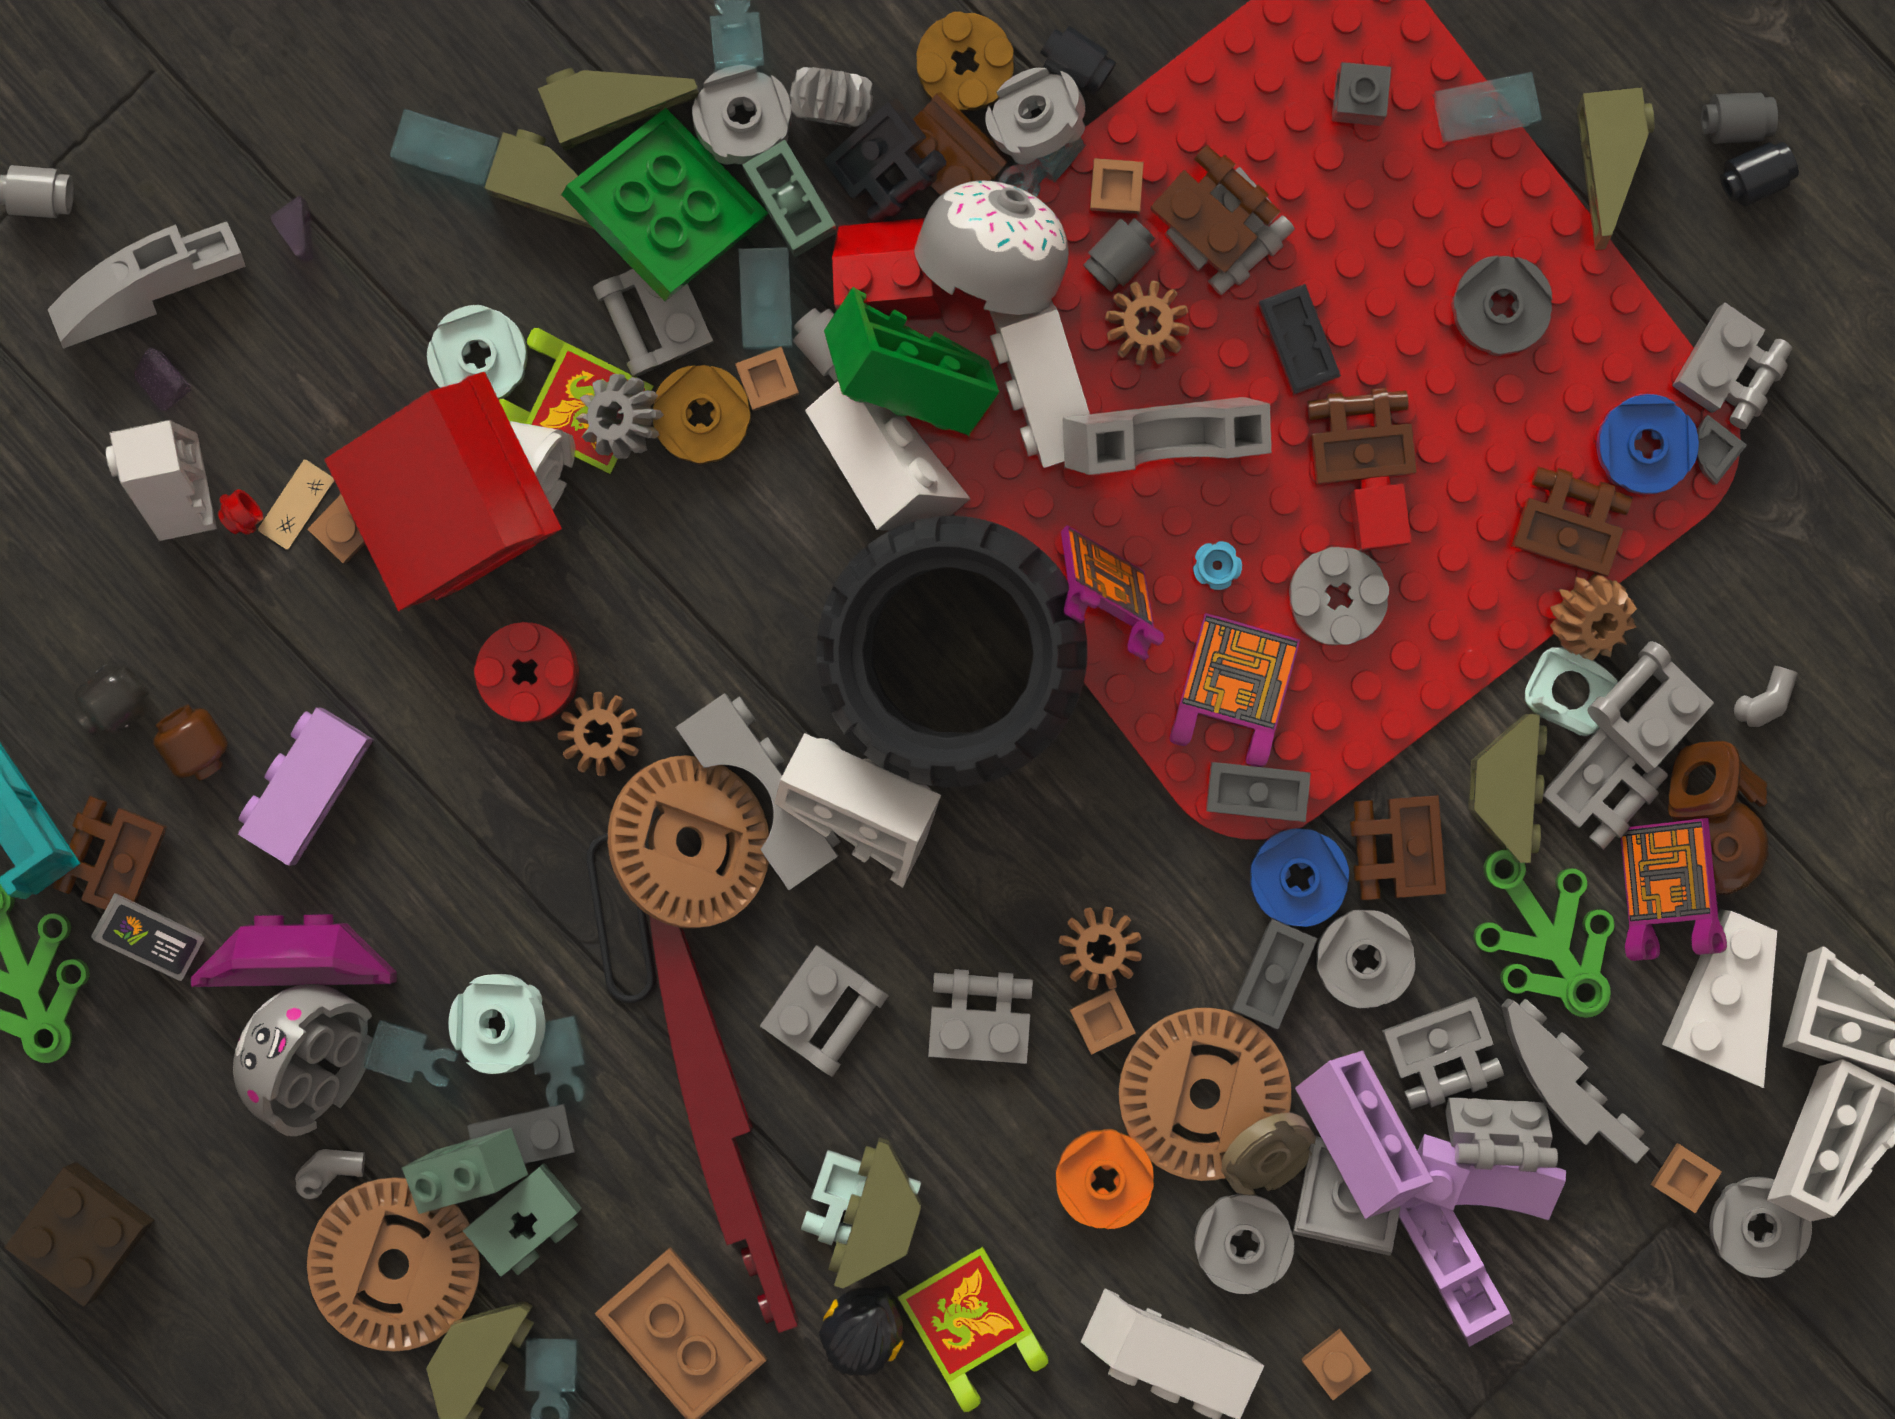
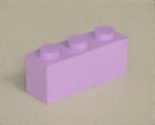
M316 708L313 714L306 711L300 717L291 733V737L296 739L287 756L280 753L274 759L264 777L270 781L261 798L254 795L248 801L238 819L244 823L238 835L288 866L297 864L374 740L324 708Z
M1363 1051L1328 1061L1295 1088L1365 1219L1400 1207L1434 1182Z

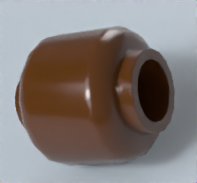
M189 704L184 705L165 716L156 724L159 732L154 738V747L176 777L186 778L195 775L197 780L201 781L214 774L223 766L219 758L225 753L228 741L207 710L203 708L192 709Z

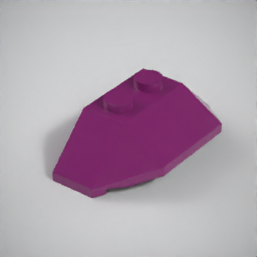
M333 914L303 915L304 924H284V915L254 916V925L239 927L191 977V987L391 984L397 982V972L347 923H333Z

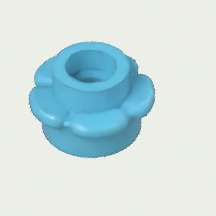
M1218 541L1214 545L1206 543L1195 554L1197 562L1193 567L1194 575L1201 584H1209L1211 589H1226L1231 585V581L1237 579L1241 574L1242 561L1236 556V549L1227 542ZM1214 561H1220L1222 563V568L1220 570H1215L1212 565Z

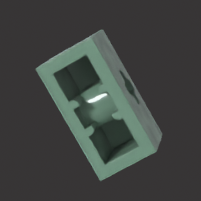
M786 140L781 141L742 164L746 177L794 257L801 255L837 233L836 224Z
M512 1128L434 1150L402 1167L419 1214L495 1193L528 1175Z
M543 1163L466 1227L463 1232L500 1277L510 1269L516 1275H519L540 1257L535 1250L537 1246L548 1237L556 1244L578 1225L573 1217L582 1208L547 1165ZM517 1212L523 1217L532 1213L537 1218V1221L532 1226L535 1234L528 1229L522 1233L516 1230L514 1226L519 1222Z

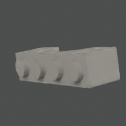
M1246 397L1062 417L1065 467L1088 475L1134 470L1138 464L1167 458H1234L1272 453L1270 403Z
M724 693L676 726V729L703 768L717 765L740 767L755 775L766 787L773 804L774 817L772 829L761 851L787 889L790 890L839 855L833 847L841 841L833 831L825 837L774 804L780 779L783 776L777 766L784 762V759L768 737L761 742L758 740L749 727L756 719L739 696L731 701L729 696Z

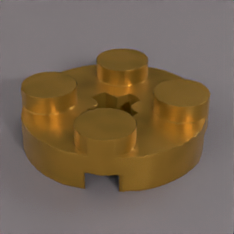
M963 12L948 14L945 18L936 21L923 35L917 49V75L925 94L932 100L936 93H943L962 113L977 111L983 107L987 108L995 104L999 100L996 92L1002 84L1013 76V47L1000 26L980 14ZM967 50L975 54L973 61L979 66L975 72L966 70L963 75L957 74L955 72L957 63L952 59L954 54H964Z
M706 365L682 367L670 374L656 391L658 397L654 402L653 409L660 410L664 414L658 420L653 419L654 428L660 434L657 437L663 446L679 459L699 465L720 461L735 452L744 441L751 422L749 401L742 385L727 371ZM697 402L699 405L704 406L709 402L714 406L715 409L710 414L714 421L706 427L704 424L699 423L694 427L690 424L688 420L691 419L693 413L689 407L693 403Z

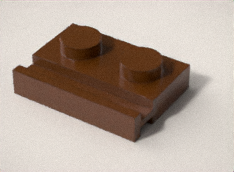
M941 92L936 93L928 105L913 119L927 137L914 148L917 155L924 159L933 150H936L946 159V166L936 174L937 180L931 185L940 195L963 183L993 181L999 172L1011 161Z

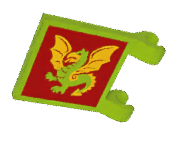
M534 328L528 336L527 345L531 349L556 361L531 412L509 401L499 399L508 420L559 429L572 435L575 442V457L611 474L618 459L615 458L613 453H610L608 456L598 454L595 451L596 442H586L581 438L588 429L589 424L580 423L576 419L580 414H587L588 407L583 404L580 397H583L585 394L595 396L592 382L597 380L609 382L612 374L624 375L628 381L632 375L539 328ZM643 381V391H652L653 385ZM617 411L616 419L623 421L624 414H619Z
M983 1247L898 1297L964 1412L975 1409L981 1402V1398L967 1377L966 1372L1016 1343L1033 1372L1042 1369L1049 1362L1044 1349L1029 1327Z

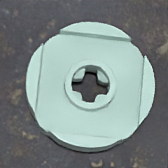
M481 305L461 307L446 315L438 324V328L433 333L432 340L429 342L427 349L429 370L440 388L458 383L468 376L485 371L498 399L507 397L522 382L528 360L526 342L517 325L500 311ZM478 342L482 349L490 348L491 356L485 359L486 366L477 369L474 363L466 364L464 361V356L471 353L470 344Z
M491 974L475 978L470 982L473 984L468 986L463 994L457 995L450 1009L448 1021L449 1035L455 1049L462 1051L464 1057L470 1061L466 1062L469 1066L487 1074L513 1072L525 1064L534 1062L540 1054V1046L545 1034V1014L539 990L532 985H527L520 978L507 974ZM498 1011L505 1020V1029L502 1030L500 1037H497L496 1029L489 1028V1018L497 1017Z

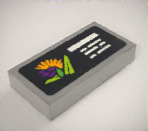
M114 893L91 936L94 941L179 981H182L205 939L202 934Z

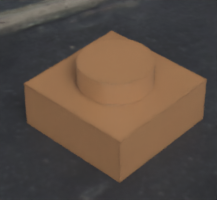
M1094 158L1090 210L1139 214L1144 162Z
M782 346L736 363L753 412L799 395Z
M341 494L307 529L343 564H346L365 544Z
M1115 989L1103 992L1069 1009L1091 1055L1136 1033Z
M1677 1143L1650 1185L1696 1213L1722 1171Z
M1340 1329L1301 1358L1302 1362L1332 1400L1336 1399L1372 1371Z

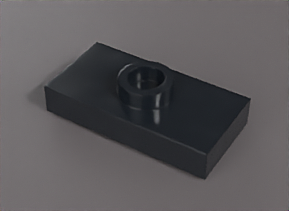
M1306 284L1258 302L1293 395L1341 376Z

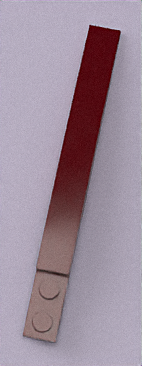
M649 916L660 990L675 1066L701 1167L726 1245L746 1239L748 1246L741 1249V1254L749 1276L758 1275L764 1293L757 1295V1299L766 1324L775 1322L778 1333L798 1326L799 1319L735 1138L750 1132L753 1127L684 929L665 924Z

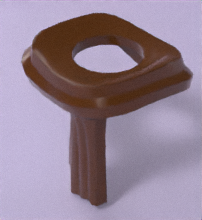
M1727 741L1700 742L1689 745L1679 752L1674 762L1668 812L1673 820L1677 821L1725 816L1731 813L1735 807L1738 789L1751 803L1755 802L1759 807H1763L1767 804V783L1744 764L1737 748ZM1704 764L1713 765L1716 769V777L1711 787L1702 794L1696 796L1688 795L1686 791L1691 771Z

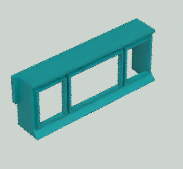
M0 743V844L15 865L14 868L0 877V884L8 896L26 899L32 894H38L81 863Z

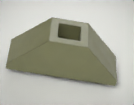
M1538 714L1522 715L1471 760L1468 810L1499 846L1507 850L1512 855L1511 857L1519 863H1530L1531 853L1538 854L1540 848L1541 828L1540 824H1533L1534 804H1541L1543 800L1544 777L1543 775L1536 774L1537 755H1544L1546 751L1547 727L1539 725L1540 715Z
M880 1137L876 1149L868 1146L865 1148L857 1174L867 1177L861 1196L851 1194L843 1223L852 1225L846 1244L836 1243L828 1269L837 1273L834 1286L843 1289L907 1255L921 1209V1201L889 1140Z
M523 1301L462 1317L451 1325L426 1368L439 1419L479 1418L484 1409L476 1404L485 1387L492 1391L496 1389L509 1367L508 1364L501 1361L511 1344L520 1348L534 1324L533 1321L526 1318L533 1307L531 1304Z

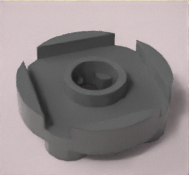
M1509 256L1487 257L1470 267L1459 280L1451 302L1454 321L1464 339L1478 350L1488 352L1494 356L1518 353L1534 344L1548 328L1552 311V290L1542 271L1530 261ZM1494 293L1501 297L1507 294L1513 296L1515 301L1510 306L1514 313L1512 317L1507 318L1504 314L1495 316L1490 309L1494 305L1491 296Z

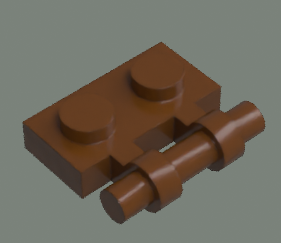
M1206 145L1194 158L1208 172L1206 176L1198 183L1183 170L1153 203L1150 210L1224 276L1258 237L1244 224L1247 219L1254 213L1268 226L1281 211L1267 199L1269 193L1259 184L1254 188L1233 169L1236 164L1226 155L1220 157ZM1219 184L1223 185L1241 202L1233 213L1211 195Z
M1387 388L1371 389L1370 394L1343 397L1342 392L1327 394L1326 399L1307 401L1309 420L1328 418L1330 423V432L1311 435L1316 484L1417 473L1412 425L1391 424L1390 412L1408 410L1409 408L1406 390L1388 392ZM1373 414L1375 427L1347 430L1346 416Z
M1538 466L1532 479V485L1549 490L1547 502L1543 503L1531 498L1526 499L1511 546L1604 577L1609 576L1623 528L1605 523L1609 510L1627 515L1632 497L1616 492L1615 486L1601 481L1597 486L1573 478V472L1557 468L1555 472ZM1566 496L1591 504L1589 516L1586 517L1562 509Z
M89 795L83 812H77L72 826L76 829L69 844L81 864L55 881L52 887L61 892L71 894L78 877L88 881L81 899L84 902L106 910L114 893L137 903L168 827L123 808H118L112 825L105 823L101 818L108 802ZM94 836L105 840L95 866L84 861Z
M1439 795L1387 799L1389 819L1374 820L1373 800L1354 801L1355 821H1350L1351 836H1356L1358 865L1353 867L1354 880L1360 881L1361 900L1380 899L1379 879L1393 878L1396 898L1446 894ZM1390 834L1392 863L1378 864L1376 835Z

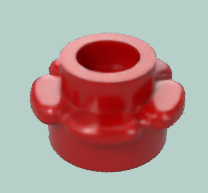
M237 489L231 495L223 494L219 498L221 509L217 513L218 517L231 533L238 534L242 532L249 535L256 531V525L263 520V513L249 494L241 489Z

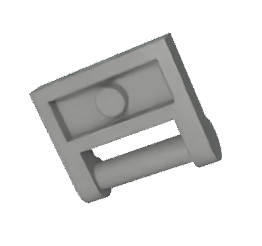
M634 269L603 280L593 286L598 301L604 300L630 361L627 362V366L632 377L648 373L714 343L688 283L667 301H664ZM634 287L662 348L648 353L622 295L623 292Z
M1653 641L1648 642L1639 652L1637 663L1605 697H1598L1587 709L1590 718L1646 773L1657 767L1714 704L1671 661L1669 652L1662 645ZM1653 674L1662 684L1626 722L1620 716L1619 710Z
M816 945L760 1027L809 1060L817 1068L833 1077L841 1065L838 1060L874 1008L876 1006L881 1008L889 995L819 945ZM849 986L860 995L821 1050L811 1043L810 1039Z

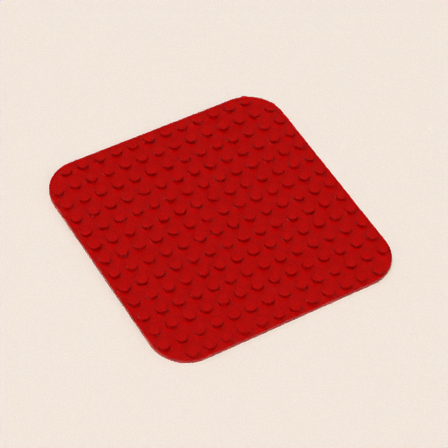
M1250 0L1088 124L1078 140L1067 143L1059 150L1049 154L1010 184L1041 200L1053 211L1064 228L1069 248L1068 265L1059 289L1051 301L1058 310L1089 413L1097 414L1246 397L1270 403L1272 453L1234 458H1167L1138 464L1134 470L1092 475L1066 468L1064 461L1044 468L1037 454L1032 456L1027 454L1020 428L1028 425L1022 408L1014 411L1005 382L1012 380L1007 362L999 364L990 336L997 334L990 311L984 309L987 300L966 293L957 287L951 295L940 287L942 314L907 317V321L904 324L928 338L934 332H937L989 360L999 390V394L970 435L951 429L942 430L929 422L911 416H904L971 498L953 514L955 516L991 521L1019 533L1047 554L1066 579L1067 572L1061 531L1066 525L1145 571L1154 628L1164 634V641L1159 646L1151 643L1147 652L1149 657L1143 660L1128 651V641L1132 630L1131 625L1100 607L1094 609L1088 606L1084 613L1087 635V667L1084 684L1181 809L1202 826L1216 833L1239 839H1268L1280 831L1291 828L1299 829L1305 826L1554 634L1550 625L1556 617L1553 615L1550 607L1562 603L1563 598L1560 589L1571 591L1574 589L1575 577L1584 578L1588 581L1594 573L1511 546L1526 499L1531 498L1543 503L1547 502L1549 490L1532 485V479L1538 466L1555 472L1557 468L1573 472V478L1597 486L1601 481L1615 486L1616 492L1632 497L1627 515L1609 510L1605 523L1623 528L1609 576L1605 577L1607 580L1610 579L1621 583L1713 511L1728 491L1734 479L1740 455L1737 457L1716 485H1713L1704 476L1697 460L1684 479L1672 488L1656 494H1635L1609 481L1598 459L1597 436L1599 428L1608 412L1625 400L1645 394L1667 397L1675 402V405L1680 407L1686 415H1689L1696 429H1698L1704 416L1709 415L1741 440L1740 428L1734 426L1729 420L1735 408L1724 400L1720 409L1711 413L1672 386L1694 347L1611 240H1609L1605 249L1595 250L1591 214L1425 0ZM1342 62L1391 67L1387 117L1381 126L1331 121L1336 72ZM1206 145L1220 157L1223 155L1229 157L1236 164L1233 169L1236 170L1238 167H1241L1256 185L1259 184L1269 193L1267 198L1281 212L1268 227L1283 215L1295 228L1282 241L1284 246L1274 256L1267 254L1248 271L1250 277L1240 286L1237 284L1232 285L1222 295L1218 294L1208 282L1218 271L1209 262L1197 271L1166 237L1165 233L1170 227L1150 210L1153 203L1183 170L1198 183L1206 176L1208 172L1194 160ZM1094 158L1144 162L1139 214L1090 210ZM1135 218L1155 237V240L1149 246L1156 253L1124 287L1119 284L1110 292L1085 269L1083 264L1091 257L1088 252L1119 219L1129 224ZM1500 255L1526 259L1542 271L1552 290V311L1548 328L1534 344L1518 353L1494 356L1488 352L1478 350L1464 339L1454 321L1451 302L1459 280L1470 267L1487 257ZM1157 281L1159 282V290L1156 297L1163 299L1171 289L1177 292L1176 298L1169 305L1170 309L1180 305L1187 306L1188 313L1182 318L1173 320V322L1189 326V333L1186 336L1170 334L1180 343L1181 349L1175 354L1162 344L1161 347L1165 354L1164 363L1157 364L1153 358L1152 351L1148 350L1144 365L1140 366L1136 365L1135 361L1138 349L1132 347L1128 355L1123 358L1118 355V350L1126 339L1123 337L1116 341H1108L1107 333L1122 325L1106 321L1105 317L1108 311L1125 313L1113 300L1117 293L1125 295L1133 302L1130 293V285L1137 282L1141 286L1143 296H1148L1151 282ZM1306 284L1341 376L1293 395L1258 302ZM1494 293L1491 296L1494 303L1490 309L1495 316L1504 314L1507 318L1512 317L1514 313L1510 306L1515 301L1513 296L1507 294L1501 297ZM1143 312L1136 315L1140 321L1137 327L1140 333L1146 335L1150 329L1153 335L1159 331L1155 326L1158 319L1155 314L1148 312L1147 317H1144ZM1387 388L1388 392L1406 390L1409 408L1408 410L1390 412L1391 424L1412 425L1417 473L1392 476L1390 481L1391 485L1404 483L1412 543L1405 546L1361 551L1375 561L1388 583L1389 595L1386 614L1377 629L1368 637L1349 645H1325L1308 637L1295 623L1290 607L1289 585L1296 569L1312 554L1330 547L1353 548L1357 550L1349 493L1353 490L1361 489L1360 480L1316 484L1311 435L1330 432V423L1328 418L1309 420L1307 401L1326 399V395L1329 393L1342 392L1343 397L1370 394L1371 389ZM1373 414L1346 416L1347 430L1375 427ZM1642 431L1641 439L1634 441L1635 450L1642 451L1643 457L1651 459L1652 451L1660 449L1661 446L1660 440H1653L1651 438L1650 431ZM1566 496L1562 509L1588 517L1591 504ZM1218 541L1227 542L1236 549V556L1242 561L1240 576L1237 579H1233L1231 585L1226 589H1211L1209 584H1201L1194 575L1193 567L1197 562L1195 554L1206 543L1214 545ZM1214 561L1212 566L1215 570H1220L1222 563ZM1343 583L1338 588L1329 585L1325 591L1331 597L1327 605L1334 610L1339 605L1348 608L1352 601L1347 596L1349 587ZM1205 613L1300 639L1268 762L1263 767L1311 773L1306 822L1206 811L1211 762L1250 766L1246 763L1245 759L1254 732L1253 729L1198 714L1191 741L1187 746H1180L1170 742L1169 737Z

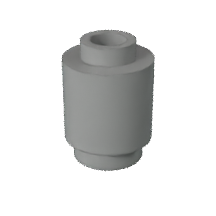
M14 165L9 167L7 175H0V204L6 206L8 215L57 218L59 214H70L74 195L72 175L61 174L59 169Z
M814 308L795 324L794 329L798 332V335L793 339V342L823 376L829 375L837 382V375L824 334V329L834 316V313L830 309L820 313Z

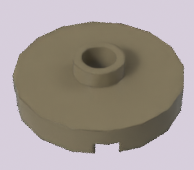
M1291 1112L1274 1114L1254 1123L1229 1145L1222 1158L1221 1172L1237 1193L1249 1196L1256 1195L1253 1189L1263 1186L1267 1191L1275 1190L1293 1179L1307 1165L1309 1153L1310 1156L1312 1155L1309 1147L1311 1144L1315 1145L1316 1137L1302 1116Z

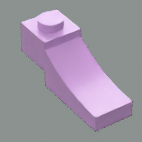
M1424 1134L1417 1152L1434 1182L1413 1197L1454 1210L1455 1205H1482L1513 1210L1549 1220L1566 1182V1170L1557 1167H1538L1536 1172L1519 1171L1518 1166L1493 1165L1491 1170L1476 1169L1474 1164L1456 1163V1146H1451L1450 1142Z
M1415 1197L1401 1205L1399 1219L1469 1347L1513 1324L1510 1312L1488 1276L1484 1264L1453 1210Z

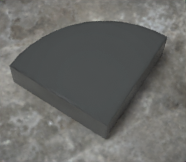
M1706 415L1697 429L1699 449L1696 460L1704 476L1709 482L1716 485L1747 445L1709 415Z

